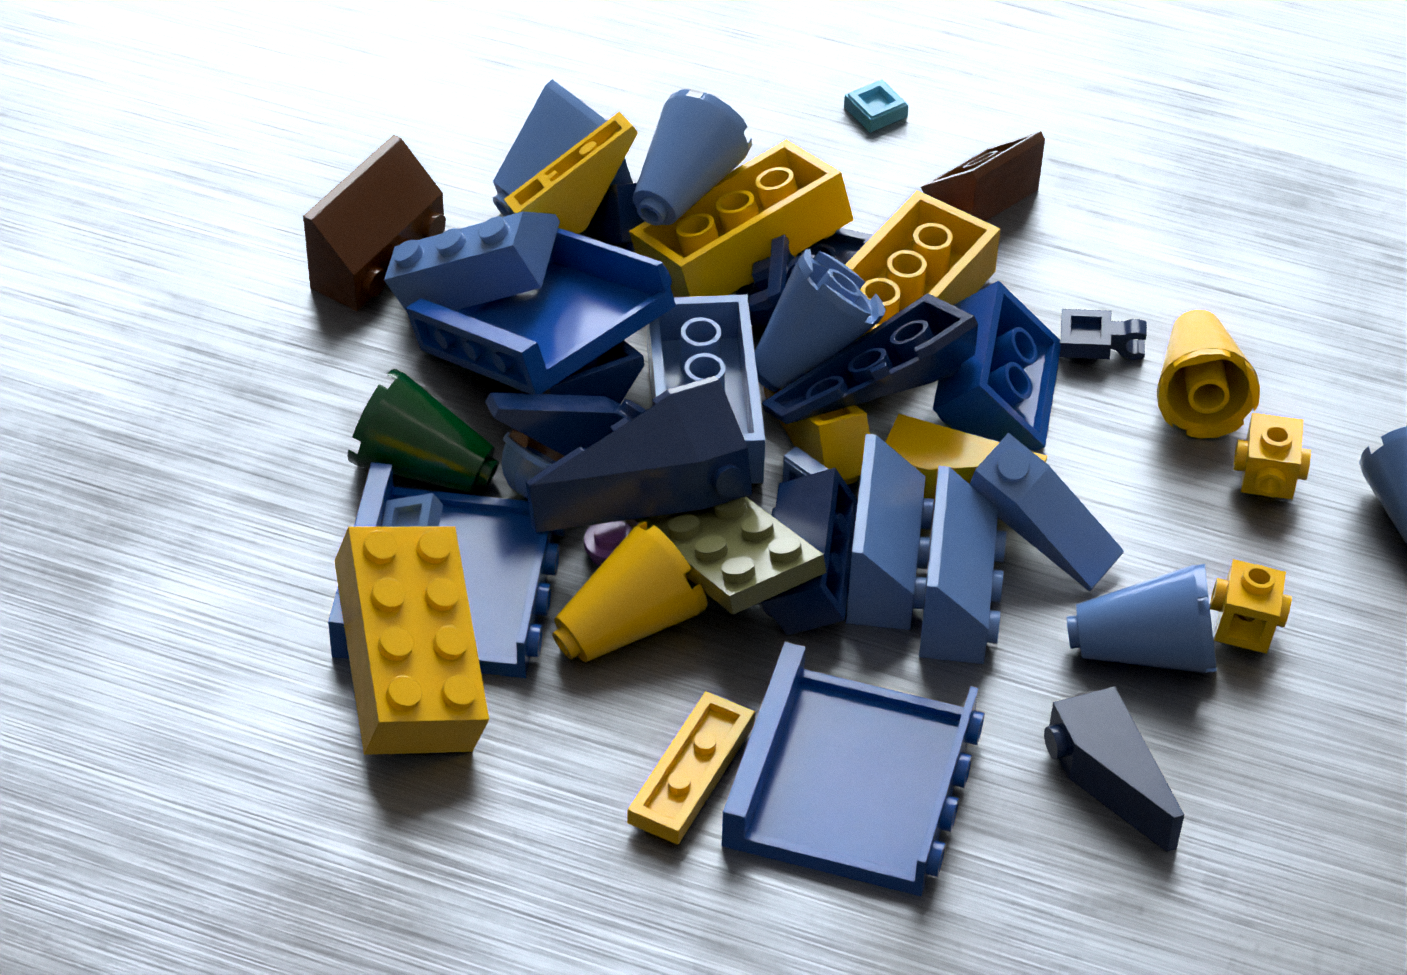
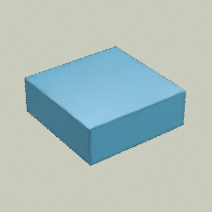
M883 79L847 93L844 96V108L870 133L908 117L909 104Z

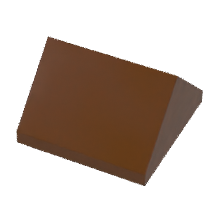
M1039 131L988 147L921 186L924 194L983 221H987L1039 190L1045 138L1042 132Z

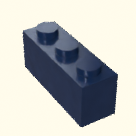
M836 468L779 483L776 507L772 509V516L823 553L826 567L825 574L761 602L766 614L776 620L786 635L845 621L858 499Z

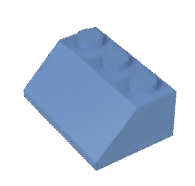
M519 212L504 217H492L485 222L460 229L452 228L442 234L424 239L405 241L394 247L384 281L405 310V307L420 298L451 310H459L542 288L560 220L556 214Z
M874 434L865 435L852 547L846 624L910 630L912 610L924 608L927 577L916 576L917 568L927 569L930 538L920 537V529L931 530L934 499L924 498L926 476Z
M948 466L938 467L919 657L984 664L986 644H997L1000 611L990 610L991 602L1000 603L1004 571L993 570L994 562H1004L1007 531L997 530L998 508Z

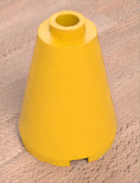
M1206 310L1188 311L1178 317L1172 327L1157 386L1158 407L1165 422L1171 427L1174 424L1186 430V434L1194 438H1218L1238 430L1244 425L1243 419L1252 409L1255 412L1259 405L1260 384L1257 373L1217 316Z
M642 521L629 532L554 618L557 630L552 633V636L560 650L570 660L578 656L582 661L588 662L697 616L707 607L708 603L701 584L691 589L687 582L686 573L692 568L674 543L655 525L647 529V522Z

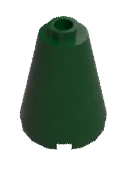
M397 369L390 370L387 375L394 381L389 388L379 384L373 392L352 438L361 442L358 454L348 450V461L370 469L371 462L391 464L393 475L471 494L478 486L486 489L499 466V461L493 458L495 447L405 373Z

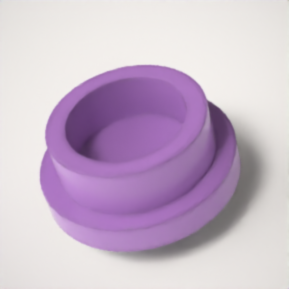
M623 521L591 525L584 535L585 551L591 560L600 566L629 534L632 527Z

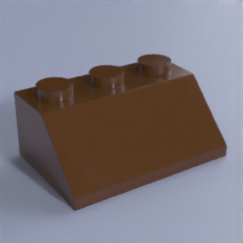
M396 135L391 136L303 215L310 289L358 311L372 297L378 296L386 285L384 278L395 246L408 240H420L443 233L446 224L443 193L402 138Z

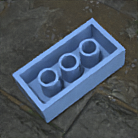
M748 295L674 297L676 306L647 325L646 342L652 399L668 389L716 376L720 379L748 447L751 483H763L765 432Z

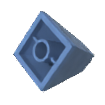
M553 79L544 86L493 180L497 195L493 197V202L503 216L514 214L504 201V198L607 121ZM625 158L610 186L633 183Z

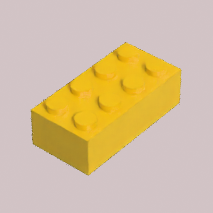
M786 139L731 171L673 224L652 225L645 221L630 230L629 233L637 254L663 262L671 276L672 284L670 287L673 297L729 295L744 285L754 282L752 276L753 263L770 257L772 239L785 234L789 239V250L796 257L801 251L821 239L832 236L838 229L854 219L842 173Z
M917 190L845 264L865 281L860 290L870 300L876 293L886 309L882 319L862 336L927 293L951 305L976 293L996 271L1001 229Z
M455 526L348 527L334 563L364 755L473 752L489 721Z

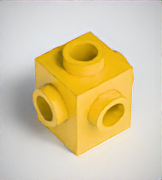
M1259 413L1251 414L1246 440H1237L1233 470L1242 471V493L1293 500L1297 479L1307 480L1311 459V449L1302 448L1303 419Z
M1233 559L1226 580L1216 578L1211 595L1210 609L1218 611L1214 641L1267 654L1276 627H1285L1290 612L1292 596L1283 594L1286 572Z

